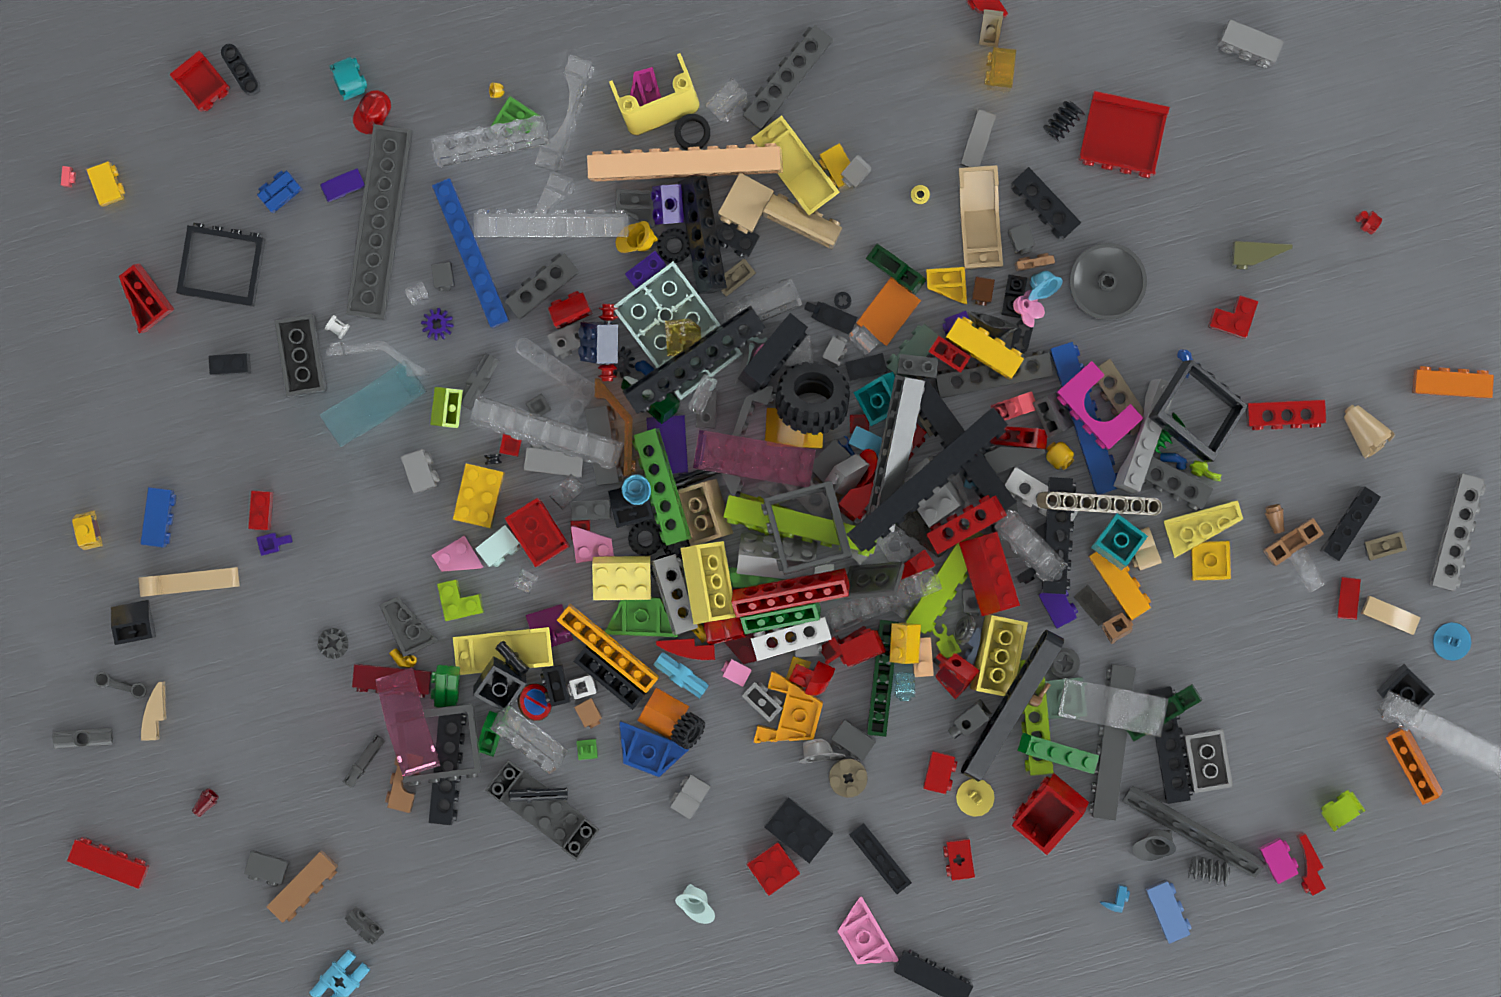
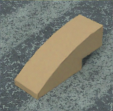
M1371 596L1367 597L1361 612L1365 616L1411 635H1414L1421 618Z
M165 681L157 683L147 702L142 721L141 741L160 739L159 721L166 720Z

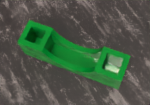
M1024 732L1017 751L1091 774H1094L1099 755L1062 745Z

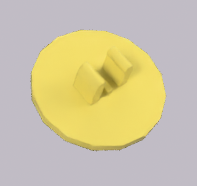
M969 779L963 782L958 788L956 795L957 804L961 811L974 817L982 816L989 812L995 799L993 789L984 780L977 782Z

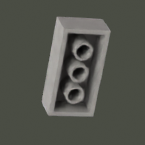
M741 533L737 574L781 579L814 574L815 567L784 575L783 571L779 572L776 560L780 559L778 552L774 553L772 548L773 536ZM789 537L780 538L788 567L816 560V541L810 543Z

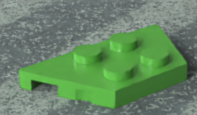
M651 597L648 600H621L605 630L608 635L679 636V634L673 635L662 597Z

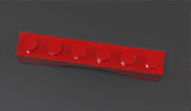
M917 423L912 441V450L916 446L920 448L926 440L924 436L927 432ZM911 450L910 455H909V460H910L911 457L914 455V453L912 452V450ZM873 482L860 488L850 489L838 503L840 512L852 522L856 518L860 520L867 512L865 507L870 501Z

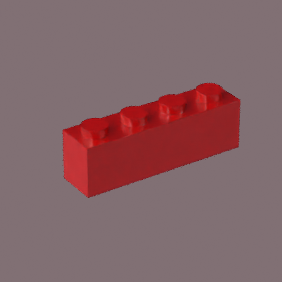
M86 837L75 839L67 862L137 889L142 887L149 869V865L145 864V860L137 857L131 859L127 853L117 850V853L110 851V847L104 844H99V846L92 844V840Z

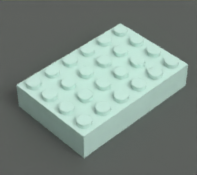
M674 262L670 263L614 305V307L618 308L614 310L656 368L720 326L718 320ZM727 335L723 338L722 342L727 344L731 341V338ZM710 346L706 354H713L715 347ZM736 347L730 351L731 354L728 357L718 359L714 362L715 365L699 372V376L694 380L684 382L683 386L675 391L680 400H683L742 356L741 351ZM698 357L692 358L691 361H690V364H691V365H696V364H698V363H699V358H698ZM677 368L674 375L680 376L683 373V368Z

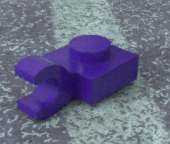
M276 533L256 537L261 556L281 551L279 545L293 542L291 535L277 538Z

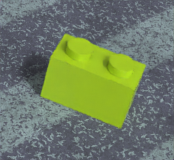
M434 388L430 425L459 427L463 390Z

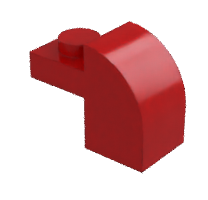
M818 661L814 670H810L796 663L789 681L805 687L804 694L820 695L827 689L836 668Z

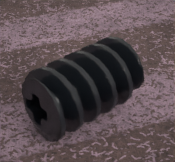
M1064 101L1063 105L1065 108H1058L1060 114H1053L1055 120H1048L1050 126L1046 124L1043 126L1045 132L1057 142H1059L1058 137L1065 138L1063 131L1070 132L1067 127L1068 125L1075 126L1072 121L1073 119L1080 120L1078 113L1085 115L1083 110L1071 101Z

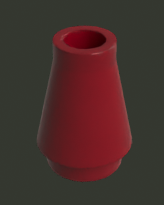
M209 788L205 791L203 790L192 812L196 816L201 817L206 811L217 804L219 796Z

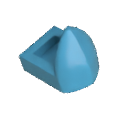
M1118 884L1115 903L1100 901V903L1109 910L1122 913L1124 903L1129 900L1130 891L1127 890L1126 885Z

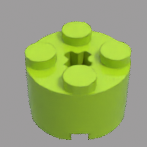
M1347 790L1336 797L1338 799L1337 802L1330 801L1321 807L1322 812L1320 813L1333 832L1359 816L1360 813L1366 811L1353 791L1349 792Z

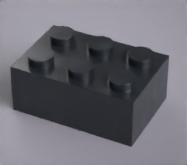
M789 796L764 825L765 829L809 864L833 835V831Z

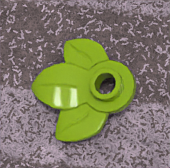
M1195 460L1190 464L1189 468L1192 470L1191 473L1197 477L1205 476L1213 481H1221L1222 474L1209 471L1206 462Z

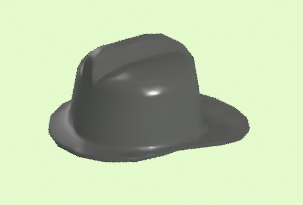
M1154 829L1150 831L1146 838L1137 841L1133 845L1134 855L1144 861L1157 860L1172 855L1176 851L1171 830Z

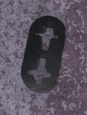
M1021 319L1016 324L1018 328L1014 331L1011 349L1015 348L1017 350L1014 344H1018L1019 339L1023 338L1022 345L1025 348L1021 349L1020 352L1024 354L1028 350L1033 327H1029V330L1025 331L1024 336H1021L1022 329L1019 328V325H1023Z

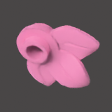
M1028 290L1024 296H1019L1014 300L1013 307L1016 313L1021 314L1023 323L1032 328L1034 326V319L1042 318L1045 310L1043 305L1038 302V299L1033 301L1028 299L1032 290Z

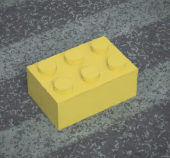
M651 556L593 557V600L651 599Z

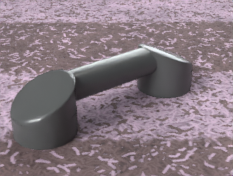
M98 672L94 676L95 684L101 688L111 686L130 692L137 699L143 698L147 693V689L142 683L130 685L111 679L105 672Z

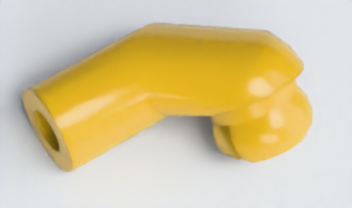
M397 648L389 653L399 667L411 668L416 665L417 658L414 655L403 657Z

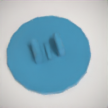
M1458 623L1443 624L1434 634V650L1445 660L1454 661L1461 659L1467 655L1471 648L1470 633L1464 626Z

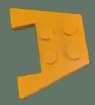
M772 670L767 688L786 693L778 729L758 725L753 743L813 740L823 701L813 695L804 694V689Z

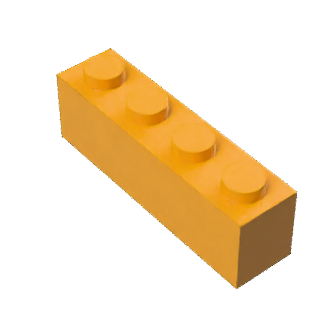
M1096 551L1088 556L1131 620L1151 608L1149 605L1151 600L1146 593L1142 594L1138 588L1141 585L1135 577L1131 578L1128 571L1130 569L1128 565L1123 570H1120Z

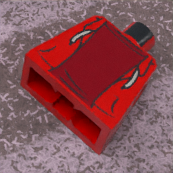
M939 653L933 659V662L940 668L935 675L936 679L955 700L967 689L980 671L958 654H953L947 659Z

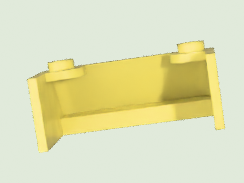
M681 53L677 54V58L683 73L675 76L673 79L675 93L643 106H639L636 98L631 95L619 98L613 80L609 81L627 129L632 135L644 134L679 120L684 115L694 114L698 111L699 100Z

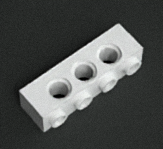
M1014 467L1004 485L1014 498L1017 495L1022 498L1021 502L1030 508L1032 505L1039 508L1038 512L1046 516L1047 509H1042L1037 505L1036 495L1040 492H1048V486ZM1022 483H1027L1030 487L1027 494H1022L1019 490V486ZM1061 511L1056 513L1055 518L1058 522H1063L1066 515ZM1078 511L1071 513V521L1074 520Z
M820 615V620L792 625L787 628L772 629L773 632L767 634L765 631L757 632L751 638L757 661L831 640V635L826 618ZM807 626H812L815 629V633L811 637L804 635L803 631ZM792 631L796 634L794 642L786 641L785 634ZM769 637H775L778 640L776 647L770 648L767 645L766 641Z

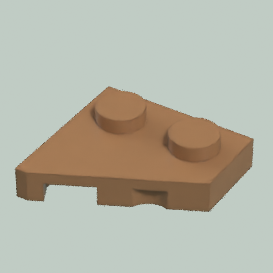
M1048 253L1037 255V258L1030 259V257L1019 258L1015 263L1016 272L1052 265L1055 263L1054 255L1049 256Z

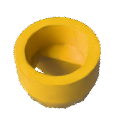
M491 83L489 86L490 97H502L505 91H502L504 86L500 83Z

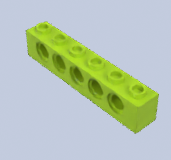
M1026 659L1020 660L1018 673L1022 668L1023 664L1025 663ZM1045 676L1035 691L1037 696L1045 686ZM1045 693L1039 706L1035 707L1029 703L1022 712L1024 714V722H1021L1022 733L1030 735L1033 731H1039L1041 738L1051 741ZM1038 712L1039 720L1031 722L1029 720L1030 713ZM1028 755V760H1025L1026 772L1029 771L1030 776L1054 773L1053 762L1044 759L1034 760L1033 756Z

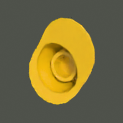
M640 221L624 227L617 235L615 243L617 250L621 253L632 251L644 252L649 250L652 244L658 241V238L654 235L648 222Z

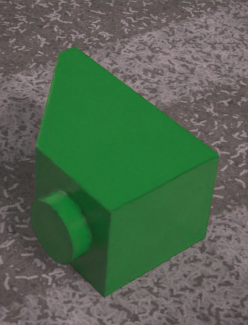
M489 711L478 741L481 753L494 757L507 721L506 716Z

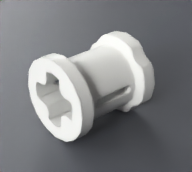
M333 315L327 323L325 330L332 331L338 335L339 339H342L350 325H345Z

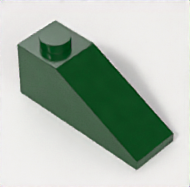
M629 376L623 377L621 389L625 390L637 382L638 379ZM651 390L643 391L642 397H649ZM670 392L666 394L667 397L661 402L656 401L650 405L651 408L647 411L661 425L678 412L680 405L678 398Z

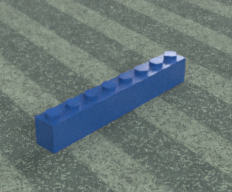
M449 178L432 185L490 327L493 329L510 322L452 180Z
M1073 342L1049 349L1061 388L1084 368L1083 363H1079L1077 357L1080 356L1078 346L1073 345ZM1090 388L1084 398L1085 410L1091 418L1102 422L1101 418L1096 416L1095 411L1098 408L1095 400L1090 398L1089 393L1092 392ZM1070 414L1095 494L1100 495L1118 489L1114 487L1118 473H1115L1113 469L1115 465L1113 455H1109L1106 448H1100L1095 442L1097 438L1093 433L1089 435L1082 427L1084 423L1080 419L1075 420Z

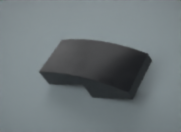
M1008 275L1001 315L1021 317V314L1015 312L1013 303L1019 296H1024L1027 277Z

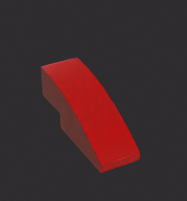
M695 638L656 641L658 647L678 656L697 660H715L714 644L695 646Z

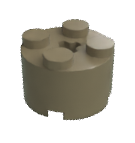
M853 758L838 760L830 769V786L836 794L842 797H855L867 785L868 776L865 767L861 762ZM851 773L853 780L845 782L843 775Z

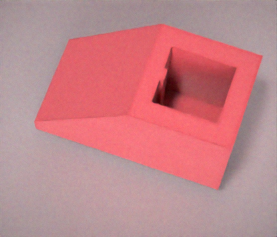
M1032 391L990 405L991 408L994 407L1005 421L1036 410L1033 405L1035 398Z

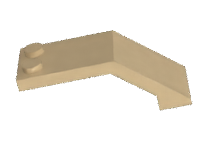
M997 165L959 168L960 217L965 269L1003 267Z

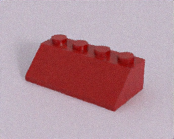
M997 531L960 542L959 545L981 616L1020 606Z

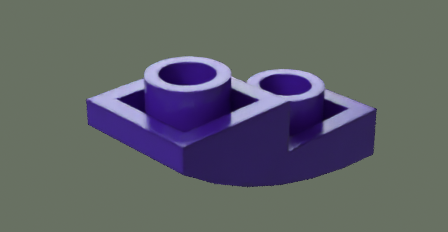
M357 168L320 184V187L327 202H330L364 188L365 184Z

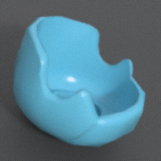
M639 474L630 475L624 480L621 487L624 498L633 505L645 503L651 495L650 483Z

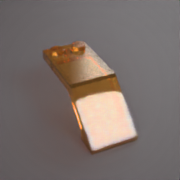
M595 378V398L606 399L625 421L624 476H631L637 469V461L633 460L634 418L599 378Z

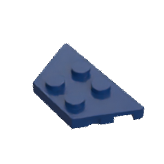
M620 721L623 764L660 777L689 750L682 748L672 740Z

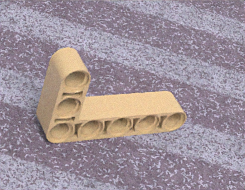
M238 567L138 578L140 597L240 586Z

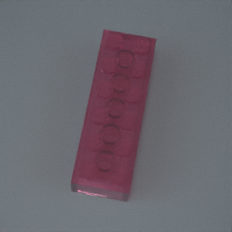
M699 430L693 468L800 487H810L816 450Z

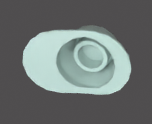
M689 884L683 894L677 896L676 904L694 921L703 924L711 923L714 921L715 913L707 903V894L702 889Z

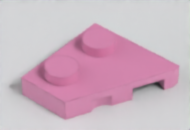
M571 526L576 563L593 561V557L614 556L612 538L578 528L577 526Z
M465 535L432 555L441 572L481 569L484 567Z

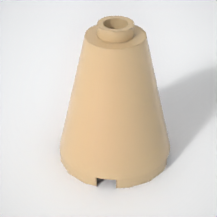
M1351 405L1344 411L1346 414L1344 419L1365 459L1381 450L1385 446L1386 440L1390 442L1395 437V433L1359 405Z

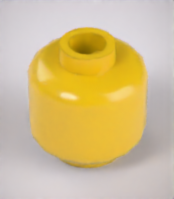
M1062 441L1058 443L1052 442L1047 447L1046 460L1055 469L1065 470L1074 462V452L1066 443Z

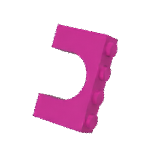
M1091 361L1056 392L1058 394L1057 399L1063 406L1067 404L1071 409L1069 413L1075 420L1080 419L1084 423L1082 427L1089 435L1093 433L1097 438L1095 442L1100 448L1109 450L1144 418L1131 404L1114 419L1107 422L1094 420L1088 415L1084 406L1085 395L1094 384L1105 376L1094 362Z

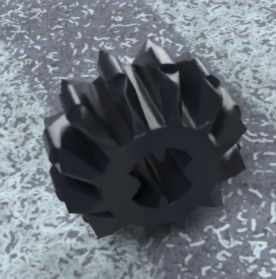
M624 346L618 352V358L622 357L624 359L622 361L624 365L622 367L618 365L613 373L617 376L618 372H620L621 378L624 377L623 371H626L628 375L631 374L627 369L628 367L635 368V365L629 364L630 361L635 360V357L628 358L632 352L629 350L624 354Z

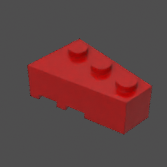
M133 264L119 275L124 293L132 309L131 313L137 323L139 334L146 333L175 310L141 264Z

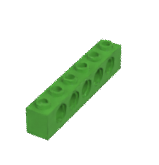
M655 428L635 434L633 446L639 452L640 458H638L640 468L644 469V478L648 480L651 486L649 500L656 509L655 520L661 526L662 532H660L662 542L666 543V546L692 539L660 430ZM651 445L654 449L653 455L648 456L646 453V449L648 446ZM654 464L659 466V472L656 475L652 472ZM660 482L665 486V490L662 493L657 490V485ZM664 501L670 503L668 511H665L662 507ZM670 519H673L676 523V527L673 530L668 527Z

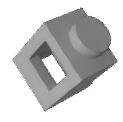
M841 336L832 337L822 358L839 366L841 362L838 359H843L848 350L845 348L848 340Z

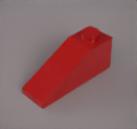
M1006 426L1004 428L1006 432L998 439L994 437L990 440L992 445L1046 449L1047 446L1045 430L1037 428Z

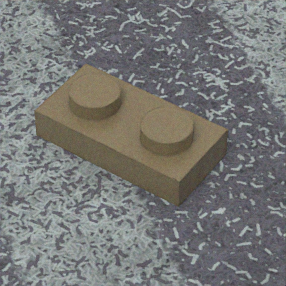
M984 9L979 45L998 47L1003 19L1002 11Z
M745 258L725 273L727 288L721 290L725 297L756 274Z
M1402 532L1364 542L1369 561L1407 550Z

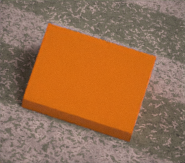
M656 687L637 721L671 740V732L675 729L674 725H677L678 719L681 720V716L685 715L689 706Z

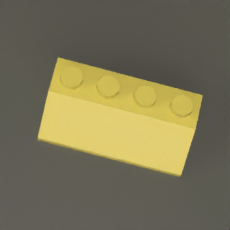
M724 541L681 548L693 624L735 618L736 615L731 602L733 592Z
M990 614L984 617L980 645L975 661V667L980 671L971 682L970 689L1005 696L1018 673L1028 622Z

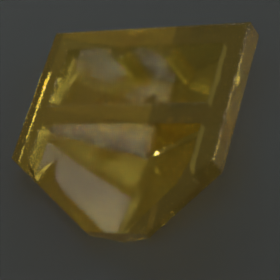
M692 319L665 321L667 356H675L701 339V327Z

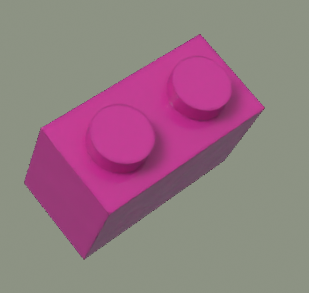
M1277 838L1259 848L1277 884L1299 874L1297 871L1299 865L1295 858L1291 859L1288 853L1291 850L1286 840L1282 841V839Z

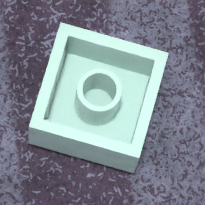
M504 525L475 549L489 567L495 566L496 568L506 561L504 558L506 555H513L521 548L519 546L520 542L508 525Z

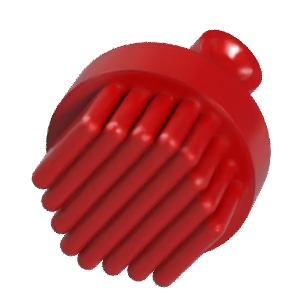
M1362 211L1355 217L1357 222L1362 223L1360 229L1371 235L1375 233L1383 220L1374 211H1371L1369 214L1367 211Z

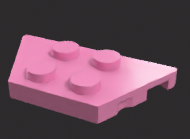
M860 896L837 930L856 964L899 961L866 902Z

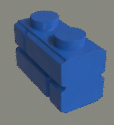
M281 170L273 177L275 179L270 184L265 183L258 189L260 191L257 194L258 197L272 213H275L303 190L287 170L285 172Z

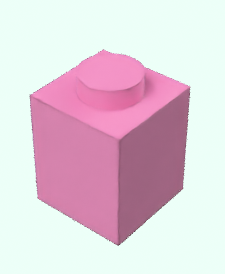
M731 659L730 662H725L721 671L724 672L723 677L743 687L752 669Z

